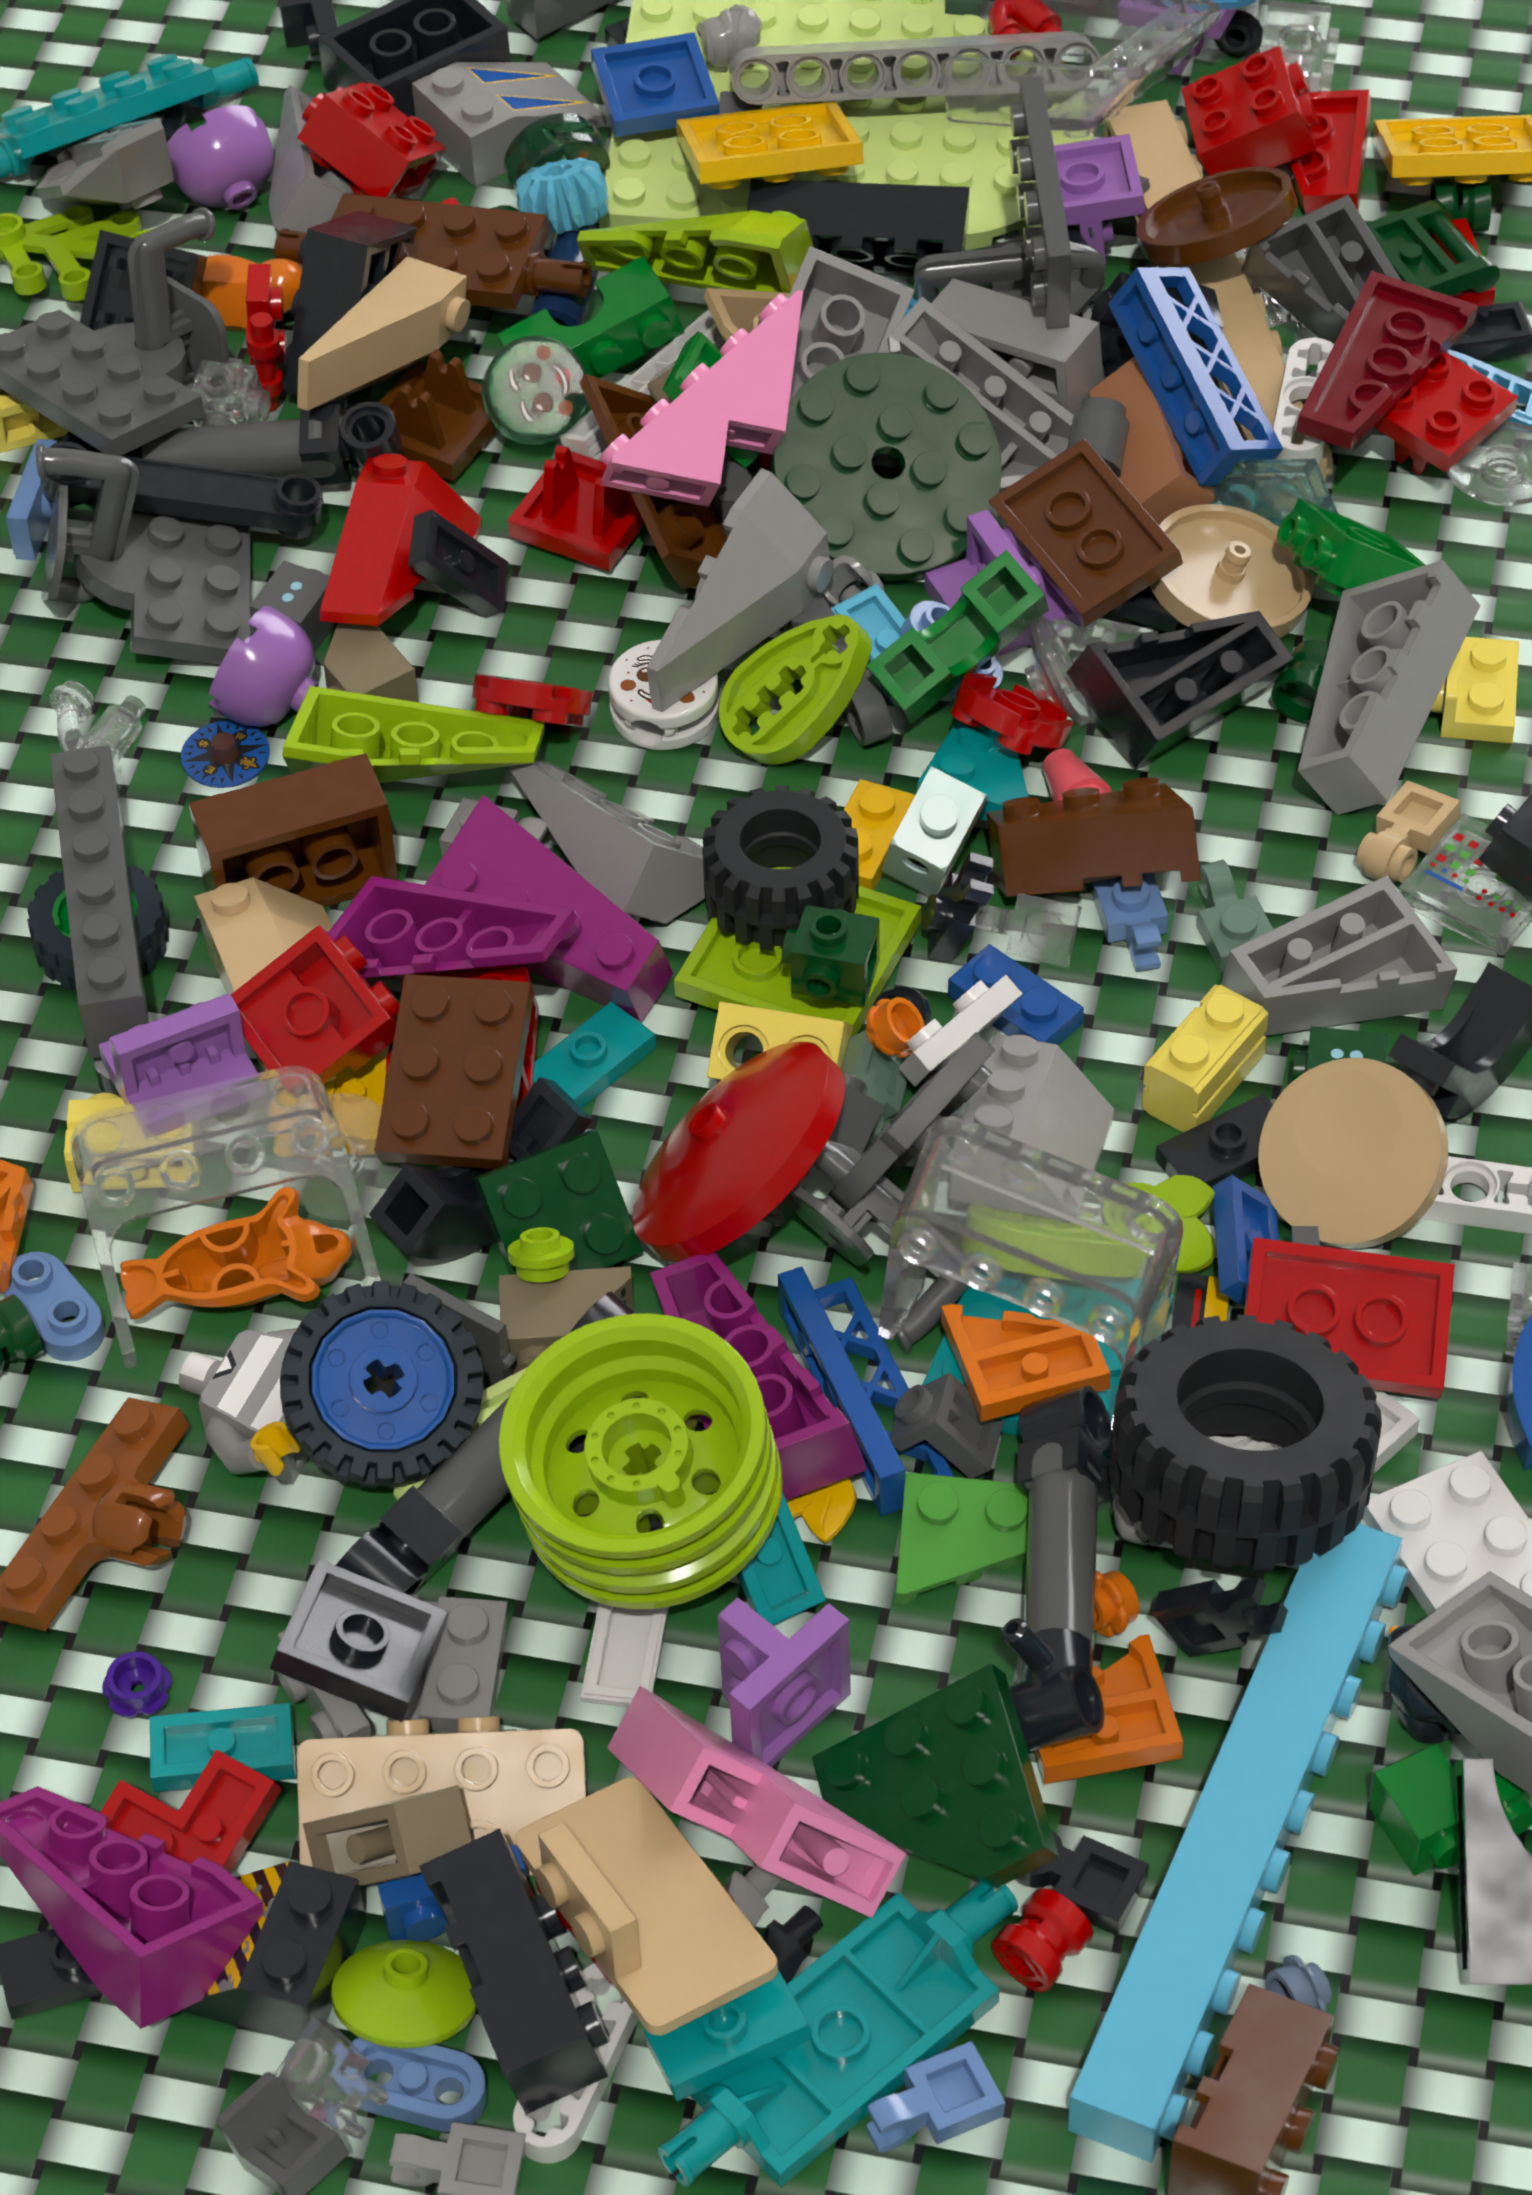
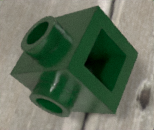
M805 905L798 929L788 928L782 949V965L791 966V992L808 995L820 1000L830 999L865 1006L880 960V920L877 917L850 913L841 909H827Z

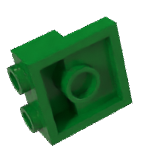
M1300 497L1292 512L1282 520L1277 532L1278 544L1290 549L1294 553L1291 562L1304 571L1317 576L1314 582L1318 586L1339 597L1342 596L1344 590L1425 565L1392 536Z

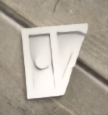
M1007 975L990 988L980 980L952 1004L959 1012L955 1018L944 1027L936 1019H933L907 1041L906 1044L913 1053L898 1068L916 1087L937 1070L975 1032L980 1035L987 1030L1022 995V992Z

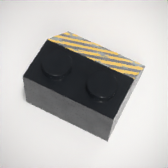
M291 1861L235 1877L263 1901V1914L205 1994L204 1999L180 2011L316 2048L333 2007L331 2000L333 1979L340 1966L354 1954L366 1924L359 1881L356 1878Z

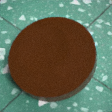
M1245 167L1228 170L1189 183L1157 201L1139 219L1136 233L1144 256L1151 262L1169 266L1207 262L1243 250L1277 231L1295 212L1297 198L1289 175L1280 169L1272 167Z

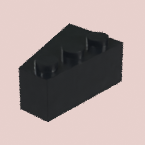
M356 211L307 229V234L304 236L299 248V262L302 264L300 286L293 297L291 314L295 319L293 337L284 356V369L287 372L286 392L298 395L299 358L396 267L403 242L413 245L418 227ZM373 386L326 404H340L342 409L348 408L368 399Z
M1254 611L1193 623L1188 629L1158 634V631L1142 633L1136 639L1107 644L1106 641L1091 643L1086 646L1066 673L1136 769L1268 688L1294 658L1261 612Z
M497 1829L419 1865L427 1887L432 1891L449 1925L444 1927L453 1950L459 1951L472 1987L469 1991L502 2072L526 2115L608 2077L597 2049L609 2043L607 2033L592 2001L583 2005L579 2003L575 1992L587 1987V1983L571 1947L567 1946L559 1950L554 1939L555 1936L566 1932L557 1908L553 1909L542 1894L535 1896L501 1829Z

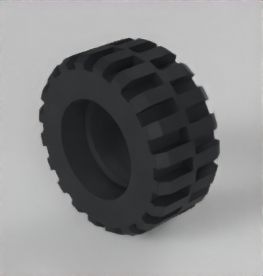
M1237 1315L1235 1321H1221L1219 1316L1200 1318L1196 1322V1326L1187 1328L1183 1323L1161 1335V1342L1154 1338L1135 1354V1359L1125 1367L1121 1375L1118 1393H1116L1109 1452V1476L1112 1488L1118 1494L1119 1503L1134 1523L1141 1521L1140 1529L1158 1545L1166 1541L1173 1545V1551L1177 1556L1194 1562L1196 1557L1212 1561V1568L1232 1571L1233 1565L1250 1566L1251 1572H1270L1274 1565L1285 1562L1288 1568L1307 1563L1313 1558L1314 1551L1322 1556L1342 1543L1344 1536H1347L1357 1528L1363 1519L1365 1507L1369 1504L1382 1428L1381 1410L1376 1404L1377 1396L1370 1382L1364 1374L1358 1375L1359 1368L1342 1350L1334 1353L1331 1351V1345L1327 1339L1312 1331L1308 1336L1296 1332L1294 1324L1277 1319L1274 1325L1256 1322L1257 1316ZM1244 1434L1265 1439L1282 1448L1265 1451L1243 1450L1220 1444L1206 1436Z

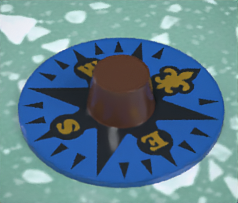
M219 721L201 727L188 737L181 751V763L187 775L202 785L214 788L234 787L254 779L266 767L270 757L269 743L265 735L254 726H245L235 721Z

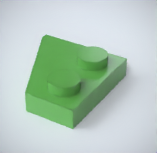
M906 1472L894 1604L906 1605L916 1601L917 1594L953 1582L955 1587L980 1579L985 1572L991 1569L1001 1568L1006 1570L1026 1563L1029 1496L1020 1485L1010 1482Z

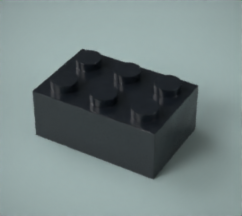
M395 0L318 36L324 87L329 92H333L339 87L346 88L362 82L366 84L373 83L386 90L394 99L393 106L408 118L409 116L415 117L412 92L413 82L455 62H511L508 27L478 0Z

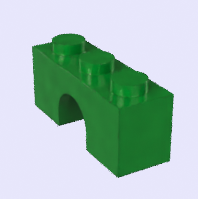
M644 256L595 281L603 305L599 313L590 321L578 326H563L556 323L545 308L497 334L510 365L514 367L516 377L517 368L515 365L518 367L516 362L519 363L518 359L521 361L522 366L518 380L532 402H534V398L538 394L545 393L552 398L554 404L580 390L581 386L578 381L585 374L600 379L685 333L670 294ZM541 345H546L551 350V356L547 360H540L536 355V350ZM528 363H535L541 369V377L536 382H527L522 376V369ZM551 363L567 369L570 373V389L566 396L561 394L562 385L556 380V371L549 367Z
M1007 549L960 588V598L941 618L921 631H916L912 627L867 664L874 681L910 724L915 722L961 683L965 674L974 673L1049 611L1045 594Z
M1434 1744L1374 1772L1369 1810L1413 1876L1435 1866L1439 1869H1447L1457 1865L1455 1768L1447 1760L1438 1745ZM1496 1774L1494 1776L1502 1807L1511 1827L1518 1836L1532 1825V1795L1500 1774Z

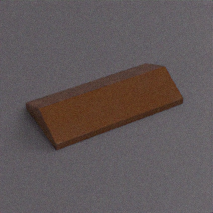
M587 374L578 381L608 446L622 434H625L629 439L636 435L643 428L640 424L641 419L657 403L651 395ZM630 491L662 561L680 589L697 587L701 578L697 571L705 556L708 555L717 559L727 540V536L712 504L710 503L709 507Z

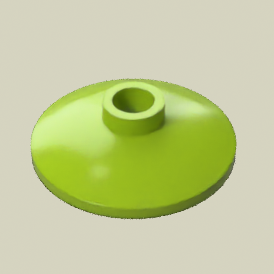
M391 1940L363 1948L350 1956L340 1966L332 1983V2006L339 2021L350 2032L363 2040L390 2048H420L445 2041L466 2027L477 2009L469 1991L472 1987L461 1957L447 1948L425 1941Z

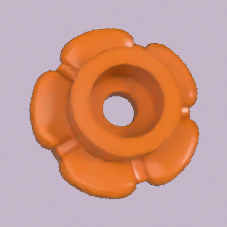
M896 997L891 1000L881 999L876 1003V1006L873 1005L869 1008L866 1015L867 1036L876 1050L887 1056L895 1054L898 1058H905L912 1054L913 1051L906 1043L924 1027L923 1018L913 1003L902 997Z
M1115 1570L1104 1574L1096 1571L1094 1630L1104 1637H1112L1115 1634L1123 1633L1127 1628V1624L1137 1619L1139 1600L1135 1588L1124 1574Z

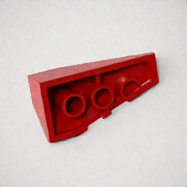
M382 454L375 458L368 457L354 487L320 608V621L379 626L414 598V587L423 580L429 581L408 567L415 515L432 509L476 540L482 530V518L426 462L407 460L406 457L399 454Z

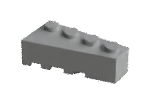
M1444 560L1342 592L1298 772L1336 815L1388 801L1481 606Z

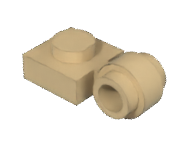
M1407 780L1376 815V833L1369 832L1363 838L1356 856L1357 865L1364 868L1366 876L1375 880L1388 875L1393 883L1396 881L1405 883L1415 869L1418 858L1417 850L1430 854L1460 820L1461 800Z

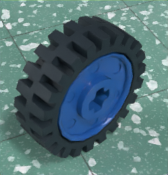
M374 1281L369 1286L362 1287L361 1283L346 1287L344 1292L338 1295L333 1293L322 1300L316 1309L311 1310L305 1316L285 1351L280 1374V1399L286 1425L289 1426L293 1436L302 1448L301 1450H304L310 1456V1461L321 1470L325 1468L333 1473L334 1478L345 1483L349 1480L360 1483V1487L375 1489L376 1486H388V1488L401 1487L407 1482L414 1480L417 1482L430 1476L463 1444L470 1435L477 1420L484 1386L483 1366L481 1357L478 1356L476 1350L477 1343L471 1331H466L462 1325L463 1319L453 1308L450 1311L442 1305V1299L430 1292L428 1295L417 1292L416 1286L402 1283L401 1286L389 1285V1281ZM375 1372L381 1379H386L391 1375L396 1379L391 1393L393 1397L388 1398L381 1390L372 1395L366 1390L371 1380L370 1373Z

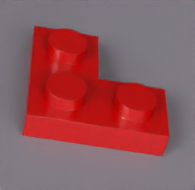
M216 1749L179 1811L120 1779L100 1813L106 1816V1827L134 1840H138L145 1833L165 1841V1853L190 1864L199 1857H203L221 1865L231 1874L282 1789L275 1781Z

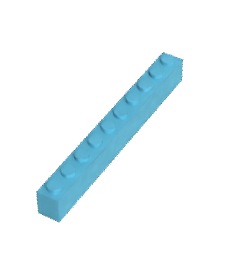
M1359 1523L1353 1532L1344 1536L1342 1543L1322 1556L1314 1551L1313 1558L1307 1563L1300 1565L1283 1604L1288 1612L1281 1632L1270 1634L1070 2095L1068 2131L1152 2163L1162 2138L1173 2141L1180 2124H1183L1189 2098L1181 2096L1182 2090L1189 2074L1201 2078L1206 2069L1215 2042V2035L1208 2033L1207 2030L1215 2012L1227 2015L1231 2009L1241 1979V1973L1233 1971L1240 1951L1253 1954L1258 1944L1266 1919V1912L1258 1910L1265 1891L1277 1894L1282 1886L1291 1858V1853L1283 1850L1290 1831L1302 1835L1307 1826L1315 1801V1794L1308 1792V1788L1315 1773L1326 1777L1331 1768L1339 1743V1736L1331 1733L1338 1716L1350 1720L1353 1715L1363 1685V1679L1355 1676L1362 1660L1373 1664L1378 1655L1386 1629V1624L1379 1622L1384 1606L1396 1609L1402 1597L1409 1569L1399 1566L1403 1538Z

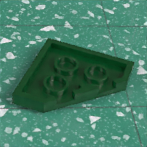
M992 1663L812 1756L822 1799L906 1853L939 1866L942 1864L994 1888H999L1059 1857L1006 1674Z

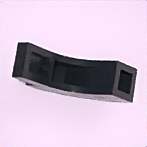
M1488 962L1459 1012L1437 1036L1429 1041L1419 1042L1401 1033L1388 1056L1405 1065L1402 1072L1426 1090L1435 1102L1441 1115L1450 1119L1462 1117L1480 1106L1496 1091L1532 1046V986Z
M539 1077L516 1108L507 1164L583 1134L593 1119L555 1081ZM405 1163L369 1213V1216L409 1256L438 1260L472 1253L496 1241L473 1178L495 1169L453 1166L441 1170H432Z

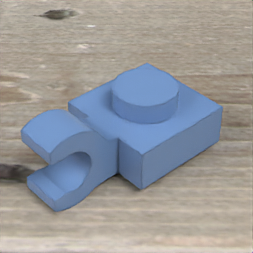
M1154 873L1142 874V886L1123 887L1122 878L1093 883V901L1107 943L1126 940L1136 972L1160 968L1161 962L1156 946H1161L1160 934L1168 933V913Z
M970 2041L905 2068L903 2083L907 2090L882 2097L869 2104L867 2110L873 2121L867 2123L865 2128L878 2153L892 2150L904 2144L918 2130L927 2126L937 2145L1003 2117L1005 2101L973 2042Z

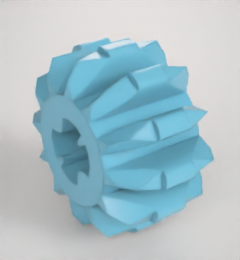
M581 157L574 160L563 158L557 162H546V165L531 168L527 174H523L516 181V202L519 212L546 214L551 230L550 233L557 232L561 235L565 231H578L580 227L585 225H594L599 218H602L609 212L607 184L597 162Z

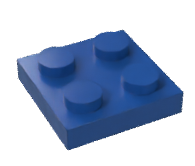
M695 32L591 49V66L615 138L676 128V119L720 114V104Z

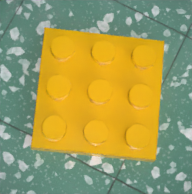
M836 101L676 119L678 142L700 184L708 183V186L713 189L737 187L741 184V179L762 177L766 182H784L795 178L796 172L816 170L819 175H840L848 172L849 166L864 164L862 141Z
M1532 115L1374 120L1373 142L1391 177L1399 178L1401 184L1427 185L1432 183L1433 177L1454 176V181L1475 184L1487 181V175L1509 174V179L1513 181L1532 182Z

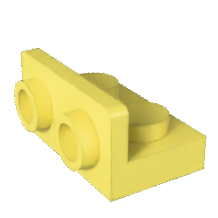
M1465 637L1431 709V712L1442 713L1440 737L1503 743L1513 742L1519 641Z

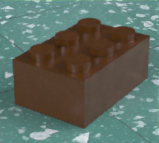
M367 753L189 803L206 892L215 890L226 883H236L254 877L320 904L324 908L354 899L371 876L398 880L389 807Z

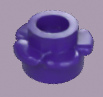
M134 1651L119 1656L111 1663L103 1681L102 1691L104 1697L110 1699V1709L117 1715L125 1718H134L136 1715L148 1716L156 1713L166 1704L168 1700L166 1690L171 1687L172 1680L168 1669L163 1664H160L154 1656L145 1652ZM135 1686H144L140 1692L131 1691V1688Z

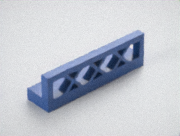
M1137 267L1108 305L1200 486L1219 485L1239 460L1275 459L1283 450V447L1190 268ZM1165 287H1176L1186 307L1169 296ZM1186 329L1203 339L1209 351L1192 341ZM1210 374L1226 384L1233 397L1216 387ZM1234 420L1250 430L1255 440H1243Z
M802 1266L777 1274L779 1314L805 1367L820 1384L823 1394L834 1408L838 1407L850 1422L867 1468L866 1471L859 1473L879 1515L883 1516L902 1509L905 1468L899 1458L900 1453L925 1461L933 1475L954 1477L945 1457L928 1441L923 1440L899 1452L894 1448L889 1438L891 1432L886 1431L873 1407V1403L895 1409L898 1400L909 1388L852 1277L813 1289ZM845 1302L852 1319L843 1333L834 1330L824 1309ZM858 1332L861 1333L863 1339L856 1337ZM848 1352L875 1361L878 1368L870 1383L859 1379L847 1356ZM884 1381L886 1382L889 1389L882 1387Z

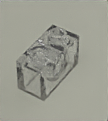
M1269 0L1260 53L1280 45L1289 65L1296 61L1300 63L1310 88L1309 92L1331 91L1334 62L1326 60L1336 61L1340 29L1330 28L1332 6Z

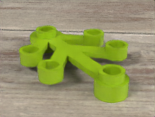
M85 205L72 206L65 209L62 213L24 224L23 219L17 214L2 213L0 214V261H6L11 269L10 273L15 292L20 295H33L44 290L47 282L43 266L38 262H31L26 252L45 254L59 275L58 280L63 298L68 301H80L85 299L91 272L89 269L81 267L75 258L94 259L100 230L136 239L139 235L152 229H142L140 216L135 211L117 212L107 219L95 222L92 209ZM64 230L63 233L56 234V235H53V236L50 235V234H53V233H56V232H59V231Z

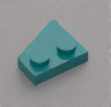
M959 720L956 721L917 782L918 791L932 766L989 796V799L978 818L987 821L986 812L1003 810V802L1014 798L1028 797L1018 753L1004 747L997 741L1000 735L999 732L985 725L979 728L967 725Z

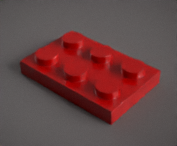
M1254 1237L1250 1253L1244 1315L1257 1316L1256 1322L1273 1325L1276 1319L1294 1324L1296 1332L1308 1336L1312 1331L1327 1339L1331 1345V1351L1337 1353L1342 1350L1355 1362L1359 1368L1358 1375L1364 1374L1373 1390L1440 1399L1445 1383L1455 1264Z

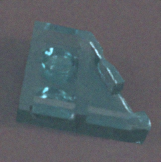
M1316 459L1239 460L1221 483L1214 486L1222 505L1250 511L1271 521L1278 527L1282 520L1292 512L1299 497L1338 513Z

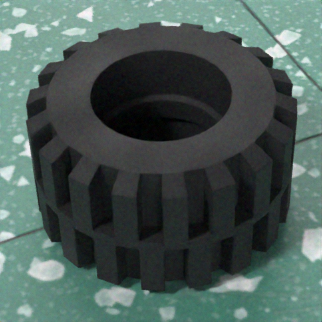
M775 786L776 791L765 792L763 788L750 790L748 798L743 799L736 796L727 802V811L717 810L711 817V827L705 828L702 854L704 894L707 910L710 917H717V926L725 934L735 931L736 941L748 946L751 942L760 943L761 950L773 951L775 946H783L788 928L798 929L805 905L827 909H841L850 913H854L856 910V899L859 898L857 830L852 828V819L845 810L837 811V802L827 796L817 799L815 798V791L801 788L799 792L789 791V786ZM775 867H790L789 869H770Z

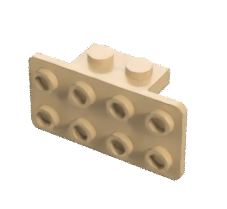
M500 1716L457 1718L458 1731L429 1732V1719H406L402 1722L398 1720L386 1721L387 1734L369 1737L305 1740L299 1745L297 1750L300 1864L313 1867L303 1823L459 1785L464 1810L469 1820V1831L472 1841L497 1829H501L509 1846L515 1845L514 1837L518 1830L586 1797L584 1738L579 1731L572 1728L500 1730ZM524 1863L525 1868H526V1875H527V1876L533 1875L532 1872H531V1871L529 1870V1868L527 1867V1865Z
M624 1778L516 1832L514 1837L515 1844L520 1850L524 1863L535 1876L545 1900L553 1909H559L572 1927L574 1936L582 1951L588 1958L594 1957L649 2033L657 2036L665 2035L776 1977L778 1965L775 1954L649 1790L637 1778Z

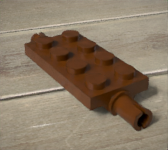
M343 193L331 218L333 220L356 211H362L418 227L413 245L403 242L396 267L408 256L466 275V299L469 300L470 305L516 310L522 295L538 297L541 291L577 295L578 297L585 298L588 294L587 289H590L592 284V266L590 262L546 258L543 253L544 244L551 231L546 214ZM282 228L279 231L280 237H276L275 259L285 258L302 265L299 262V248L307 232Z

